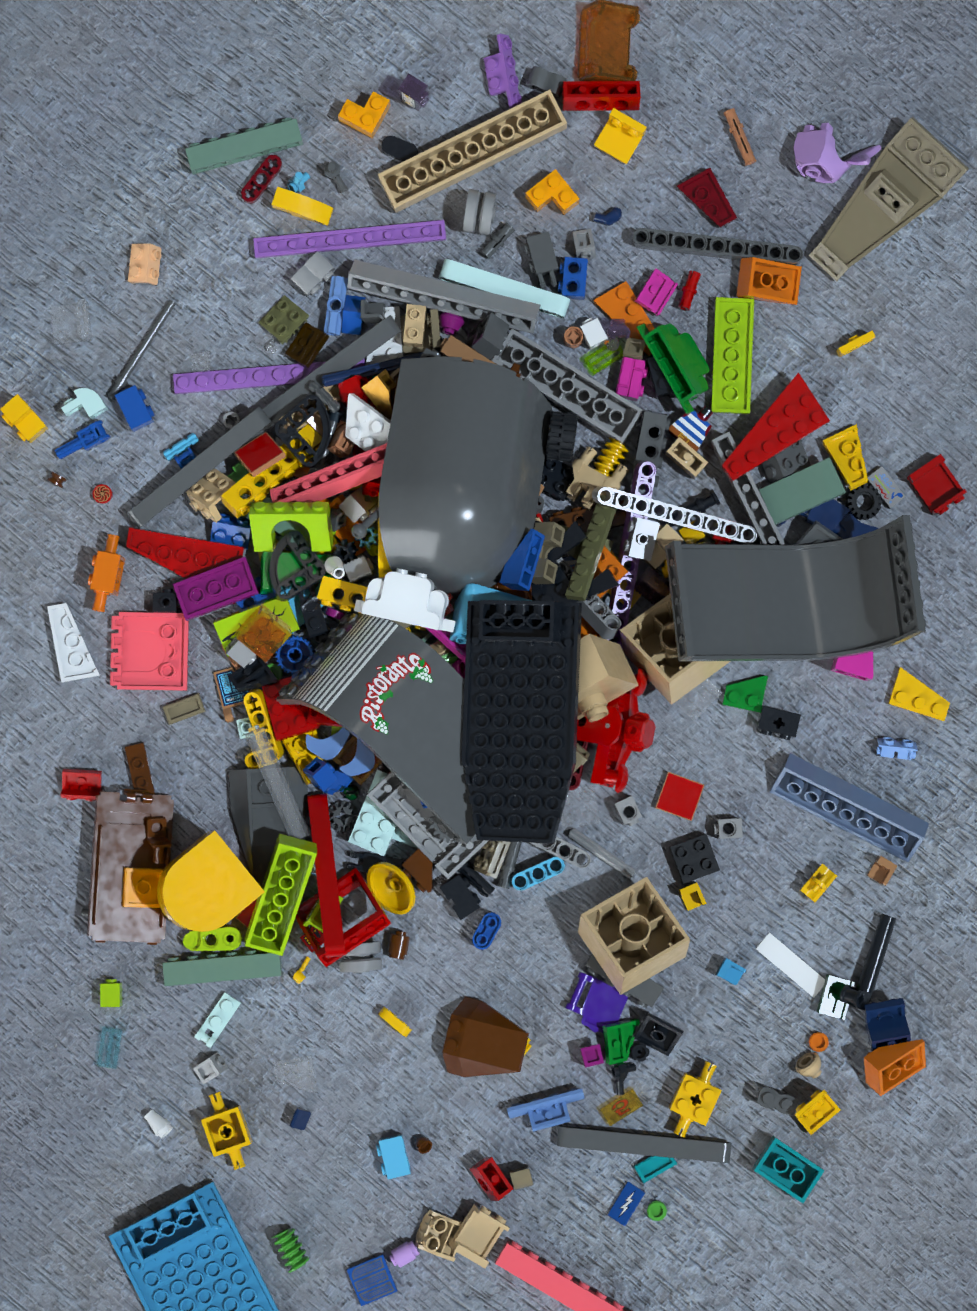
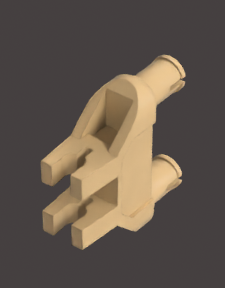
M589 446L586 447L579 459H575L572 462L574 480L566 490L568 499L575 501L583 490L587 492L581 501L584 503L583 507L588 510L596 503L592 498V492L596 487L603 486L619 490L620 482L629 472L627 467L618 464L613 474L607 477L589 467L588 465L597 455V452ZM603 490L600 495L606 496V492Z

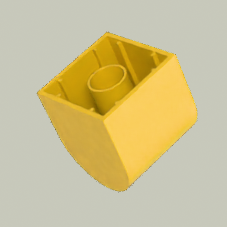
M215 830L205 833L172 860L161 873L157 886L158 903L164 915L181 928L200 932L211 931L224 926L265 892Z

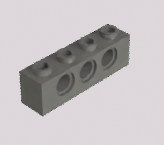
M644 410L630 487L632 486L635 467L639 462L648 461L653 463L656 467V473L657 468L661 469L663 457H660L661 449L665 450L667 438H663L664 432L669 430L671 420L667 419V414ZM650 428H659L660 434L657 437H651L649 435ZM648 446H653L656 448V453L653 456H648L645 453V449ZM655 476L653 488L658 487L659 476ZM641 484L638 489L646 490L644 484Z

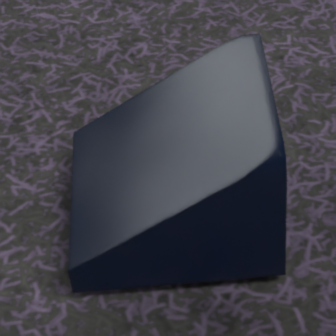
M298 1107L289 1126L304 1130L311 1112Z

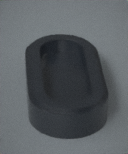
M387 136L382 141L383 152L404 162L418 155V149L414 144L395 136Z

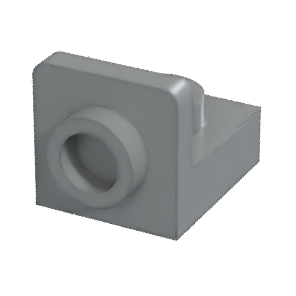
M585 229L572 232L576 257L588 260L596 258L592 230Z
M217 1052L195 1066L193 1070L204 1085L228 1069L225 1059Z

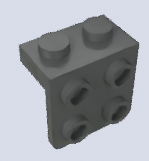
M801 440L762 463L770 484L811 466Z

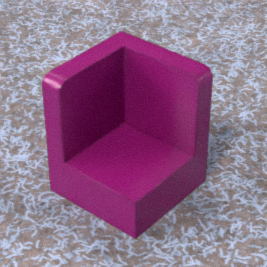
M600 1044L580 1047L585 1068L604 1063Z

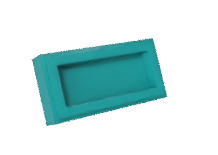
M650 1156L634 1165V1168L642 1182L645 1183L675 1166L677 1162L674 1158Z

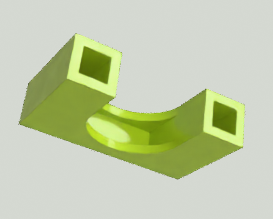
M329 502L251 503L249 519L254 552H273L276 543L274 526L286 520L299 522L307 528L310 534L312 552L332 550L334 539Z

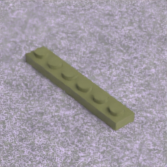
M600 495L601 500L606 498L605 495ZM596 504L586 533L588 538L583 541L565 593L567 599L586 600L617 508Z

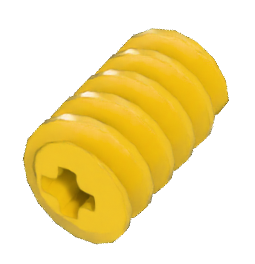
M610 437L609 440L611 442L605 443L608 449L601 450L604 456L599 455L597 459L600 462L594 463L596 468L594 470L607 477L611 476L610 472L615 471L614 465L618 466V464H621L618 458L625 459L621 453L629 452L622 443Z

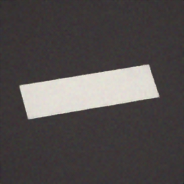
M771 933L756 948V950L813 998L823 988L825 979Z

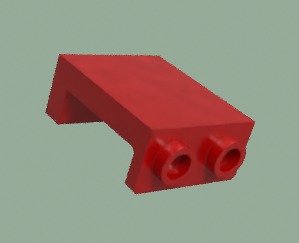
M941 454L907 477L932 515L936 513L939 515L949 510V504L954 502L956 505L965 499L963 495L967 493L966 489H962L944 463L945 459Z

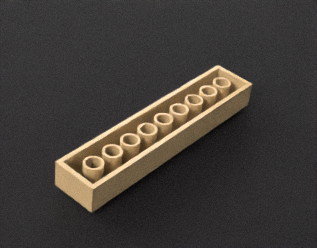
M548 90L379 173L378 179L395 213L567 129V122L551 90Z

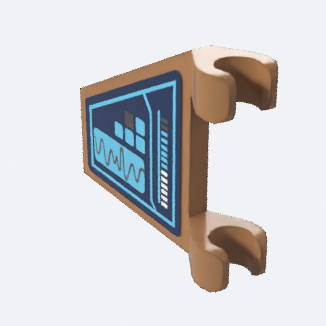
M232 667L213 672L227 723L234 721L231 708L243 705L244 697L250 691L241 693L237 691L228 678L230 674L235 672ZM253 696L251 697L252 700H255V701L258 700L257 697H256V698H253Z

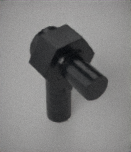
M620 1062L611 1067L612 1076L616 1077L617 1095L624 1094L623 1081L627 1078L629 1072L636 1071L634 1063L626 1065L624 1062Z

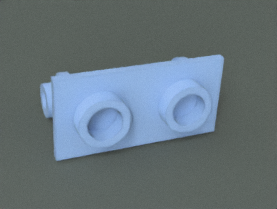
M891 737L877 738L879 747L876 749V754L880 755V757L894 758V752L896 751L898 752L897 759H915L916 751H918L916 742L909 739L899 741Z

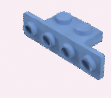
M572 1088L566 1093H554L547 1098H535L525 1104H513L510 1108H507L510 1119L529 1114L534 1132L571 1122L566 1104L585 1099L583 1089Z

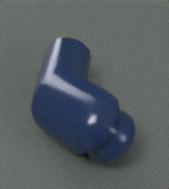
M614 207L606 215L596 212L594 222L608 226L613 225L622 217V211L620 208Z

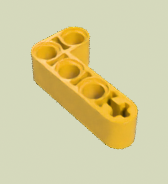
M257 688L252 689L245 695L244 705L259 747L247 754L245 764L249 769H258L278 762L284 754V749L281 741L276 740L263 691ZM252 696H253V698H256V697H257L258 700H257V701L252 700L251 697H252ZM257 713H261L265 720L260 721L257 718ZM263 731L270 733L271 739H266L263 736ZM269 750H275L277 757H272ZM256 755L259 758V763L254 762L251 756Z

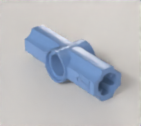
M332 276L324 326V333L331 336H340L343 308L348 285V278ZM334 302H339L341 304V308L338 310H332L331 304Z

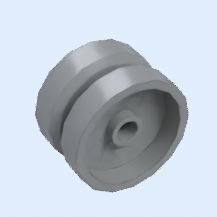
M469 189L463 231L473 233L476 229L477 221H480V234L490 235L496 212V193L486 192L483 202L480 203V191Z
M363 942L344 956H351V959H344L339 962L340 972L363 973L382 969L381 958L369 957L370 954L381 952V942Z

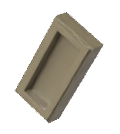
M199 693L163 706L169 725L206 712Z

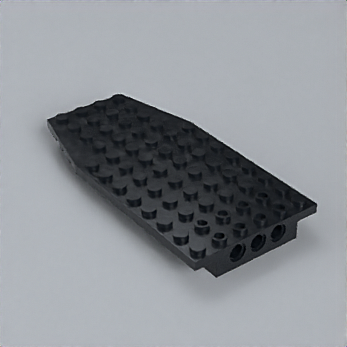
M512 600L468 601L462 764L466 772L465 780L469 788V801L472 804V817L477 840L554 844L576 765L582 603Z

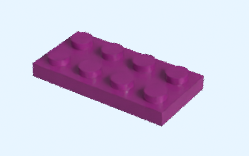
M246 557L173 584L186 621L259 594Z

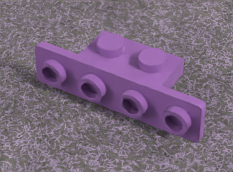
M500 33L497 34L500 53L485 57L484 64L490 95L496 96L506 92L509 108L511 109L521 104L522 98L519 94V80L515 72L516 63L512 55V41L508 35Z

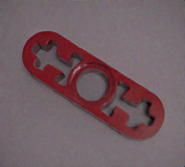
M277 155L268 156L243 187L241 196L246 203L253 204L257 202L281 171L282 161ZM276 160L278 167L271 168L270 173L272 175L270 176L269 173L263 169L266 168V170H268L270 168L269 162H274ZM259 175L267 176L265 184L257 183L256 179ZM254 183L257 187L253 192L254 198H247L246 192H251L254 189V186L251 185Z

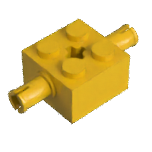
M705 1061L699 1077H694L684 1072L669 1105L670 1110L681 1116L673 1133L677 1135L680 1133V1136L685 1138L691 1122L695 1121L706 1126L722 1091L710 1082L717 1068L716 1065ZM698 1094L700 1101L692 1104L691 1096L695 1097Z
M216 1092L215 1095L211 1094L209 1097L214 1112L212 1115L202 1118L201 1122L213 1157L227 1153L230 1156L234 1170L245 1167L246 1164L240 1149L250 1145L253 1141L241 1106L225 1108L221 1092ZM225 1126L232 1130L229 1135L222 1132Z

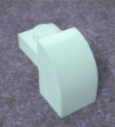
M88 388L74 390L77 398L68 399L64 402V406L61 407L67 417L84 407L91 419L108 410L101 397L95 391Z

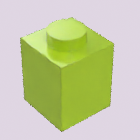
M105 979V983L100 984V1007H121L122 982L117 983V979Z

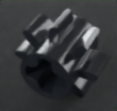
M344 539L341 543L335 544L337 549L333 554H336L337 557L344 560V563L347 564V562L350 563L351 560L357 559L355 554L359 549L354 545V541L348 543V540Z

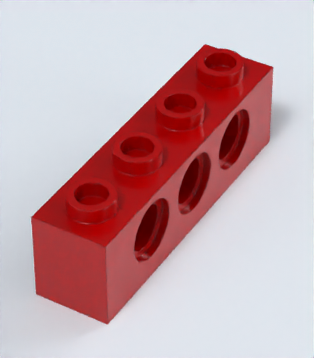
M563 81V111H612L613 108L617 110H639L641 98L640 81Z

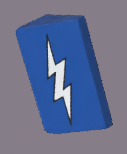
M628 1181L608 1215L625 1226L643 1198L645 1191Z

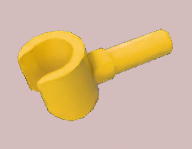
M307 956L301 967L293 975V979L298 984L306 978L302 972L311 959Z

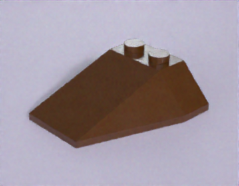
M465 996L450 1017L442 1052L447 1073L461 1077H475L520 1072L529 1033L486 1002Z

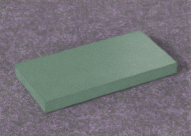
M830 457L759 489L775 525L846 493Z

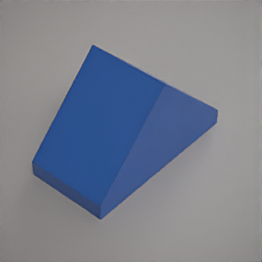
M346 295L343 308L342 333L361 336L363 322L361 319V300H366V297Z

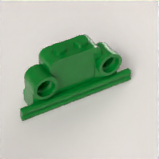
M645 324L637 326L638 331L685 413L693 412L694 409L689 400L693 401L708 390V383L703 376L709 372V366L689 333L679 335L678 330L672 324L658 326L651 332L648 331Z

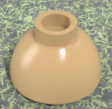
M816 1052L806 1053L797 1061L795 1069L802 1076L812 1077L813 1079L817 1078L821 1074V1059Z

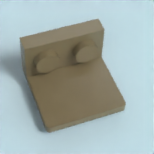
M432 309L430 313H426L423 348L404 346L403 337L406 315L400 316L404 354L421 353L426 348L431 351L433 348L441 351L438 309Z

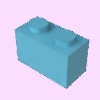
M399 1134L379 1139V1144L376 1145L378 1156L383 1158L384 1163L381 1164L383 1176L387 1175L388 1179H393L411 1174L403 1135Z

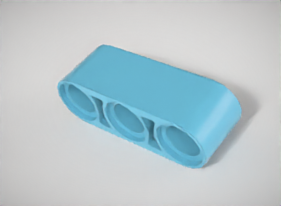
M552 857L513 876L512 885L517 890H525L556 876L564 870V861L559 857ZM553 860L561 862L560 870L553 871L550 868ZM541 868L544 875L541 879L533 877L534 869ZM523 876L526 879L525 886H516V877Z

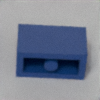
M134 385L115 395L133 432L154 422L152 417L155 414L150 405L146 406L144 399L147 398L142 388L138 389Z

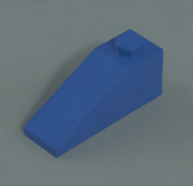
M530 529L506 562L501 574V584L512 590H530L545 538L543 534L535 529Z

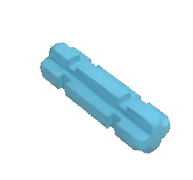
M191 433L187 436V439L184 438L174 444L171 449H166L163 452L165 458L170 461L176 454L179 455L187 450L190 445L198 443L199 439L197 436Z

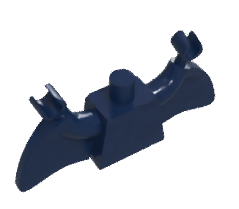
M834 499L799 514L806 517L805 521L811 525L817 520L842 539L856 537L879 529L861 523L849 513V508ZM786 521L781 522L777 527L782 526Z

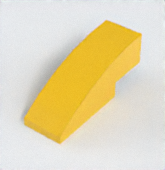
M277 187L272 201V208L291 213L292 216L328 226L334 209L327 204Z

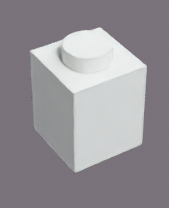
M589 318L582 322L580 329L590 350L608 340L598 318L594 320Z

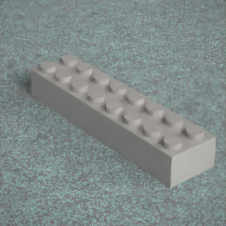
M511 329L507 339L503 342V351L500 355H495L492 362L508 369L512 367L513 363L521 365L519 371L522 374L521 379L527 378L546 399L568 413L577 414L578 419L608 438H613L623 444L643 410L516 330Z

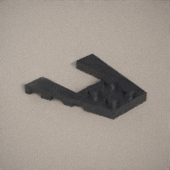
M574 521L564 533L562 547L553 548L548 553L547 559L558 565L555 583H531L532 596L536 601L579 602V600L566 598L565 593L570 579L557 562L559 558L588 538L577 521ZM606 569L592 580L586 599L620 586L610 569Z

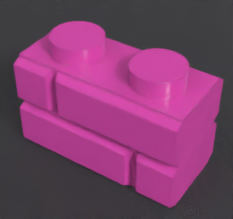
M623 357L616 388L618 395L632 401H638V397L643 396L644 386L641 385L642 378L647 377L648 367H645L646 361Z

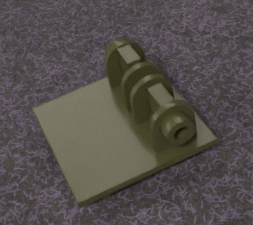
M284 295L258 323L283 345L288 342L292 334H296V330H300L298 327L308 322L309 315Z

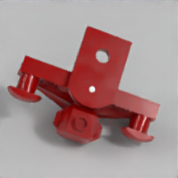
M639 668L638 674H634L638 686L607 704L609 712L607 716L598 721L589 722L585 715L586 724L582 727L579 725V720L577 721V740L598 744L590 783L611 788L615 786L617 793L622 792L627 785L629 775L625 763L631 752H642L653 744L655 723L650 719L649 714L639 712L637 696H641L647 686V673L643 668Z

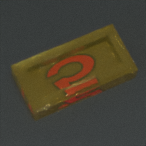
M632 1088L602 1107L600 1111L609 1125L612 1126L642 1107L643 1104Z

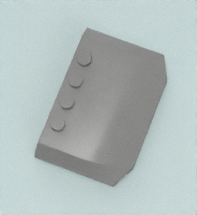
M392 771L367 793V796L383 810L447 879L488 842L477 840L476 834L468 844L454 842L453 838L447 843L445 837L440 841V834L433 835L436 829L430 828V825L434 822L430 821L429 818L435 815L429 808L424 809L422 807L420 799ZM438 824L439 828L443 832H446L444 826Z

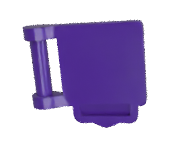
M579 972L578 983L570 1002L566 1004L565 1008L583 1015L581 1023L589 1027L593 1032L604 1033V1025L619 1021L628 997L624 994L620 995L615 986L611 987L601 980ZM586 981L591 982L592 984L582 1008L577 1007Z

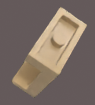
M473 1205L451 1239L449 1246L455 1252L486 1268L489 1263L486 1259L487 1255L503 1230L509 1231L510 1227L506 1224L507 1220L497 1214L495 1217L491 1215V1211L484 1206L479 1208Z

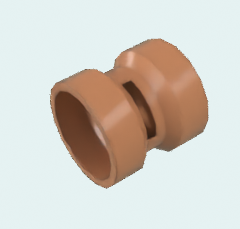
M569 327L564 333L565 345L569 348H577L582 344V330L578 327Z

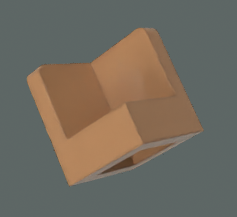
M878 856L867 876L886 886L897 865L882 856Z

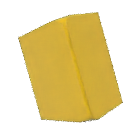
M687 527L679 530L686 544H694L705 538V534L702 531Z

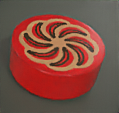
M100 484L94 488L93 498L96 502L106 504L111 501L113 493L110 487Z

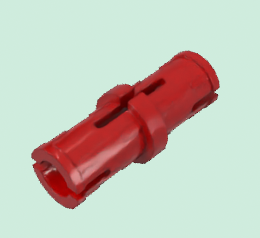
M689 271L686 284L682 288L683 293L678 308L690 311L701 276L699 272Z

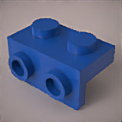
M220 513L222 519L217 523L214 521L212 523L210 541L248 549L251 536L250 520L246 517H239L237 519L229 514Z

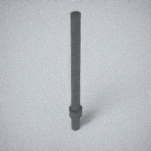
M168 301L121 376H118L115 380V385L108 395L110 399L115 400V395L127 385V379L176 305L173 301Z

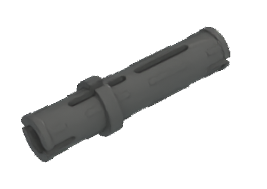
M522 842L510 843L504 865L501 866L502 872L497 886L510 889L513 873L516 872L515 866Z

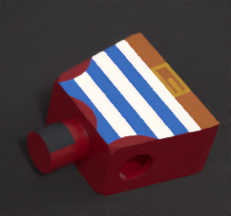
M704 406L699 413L695 411L689 414L685 413L669 427L667 432L676 440L680 437L697 452L712 427L707 420L713 412Z

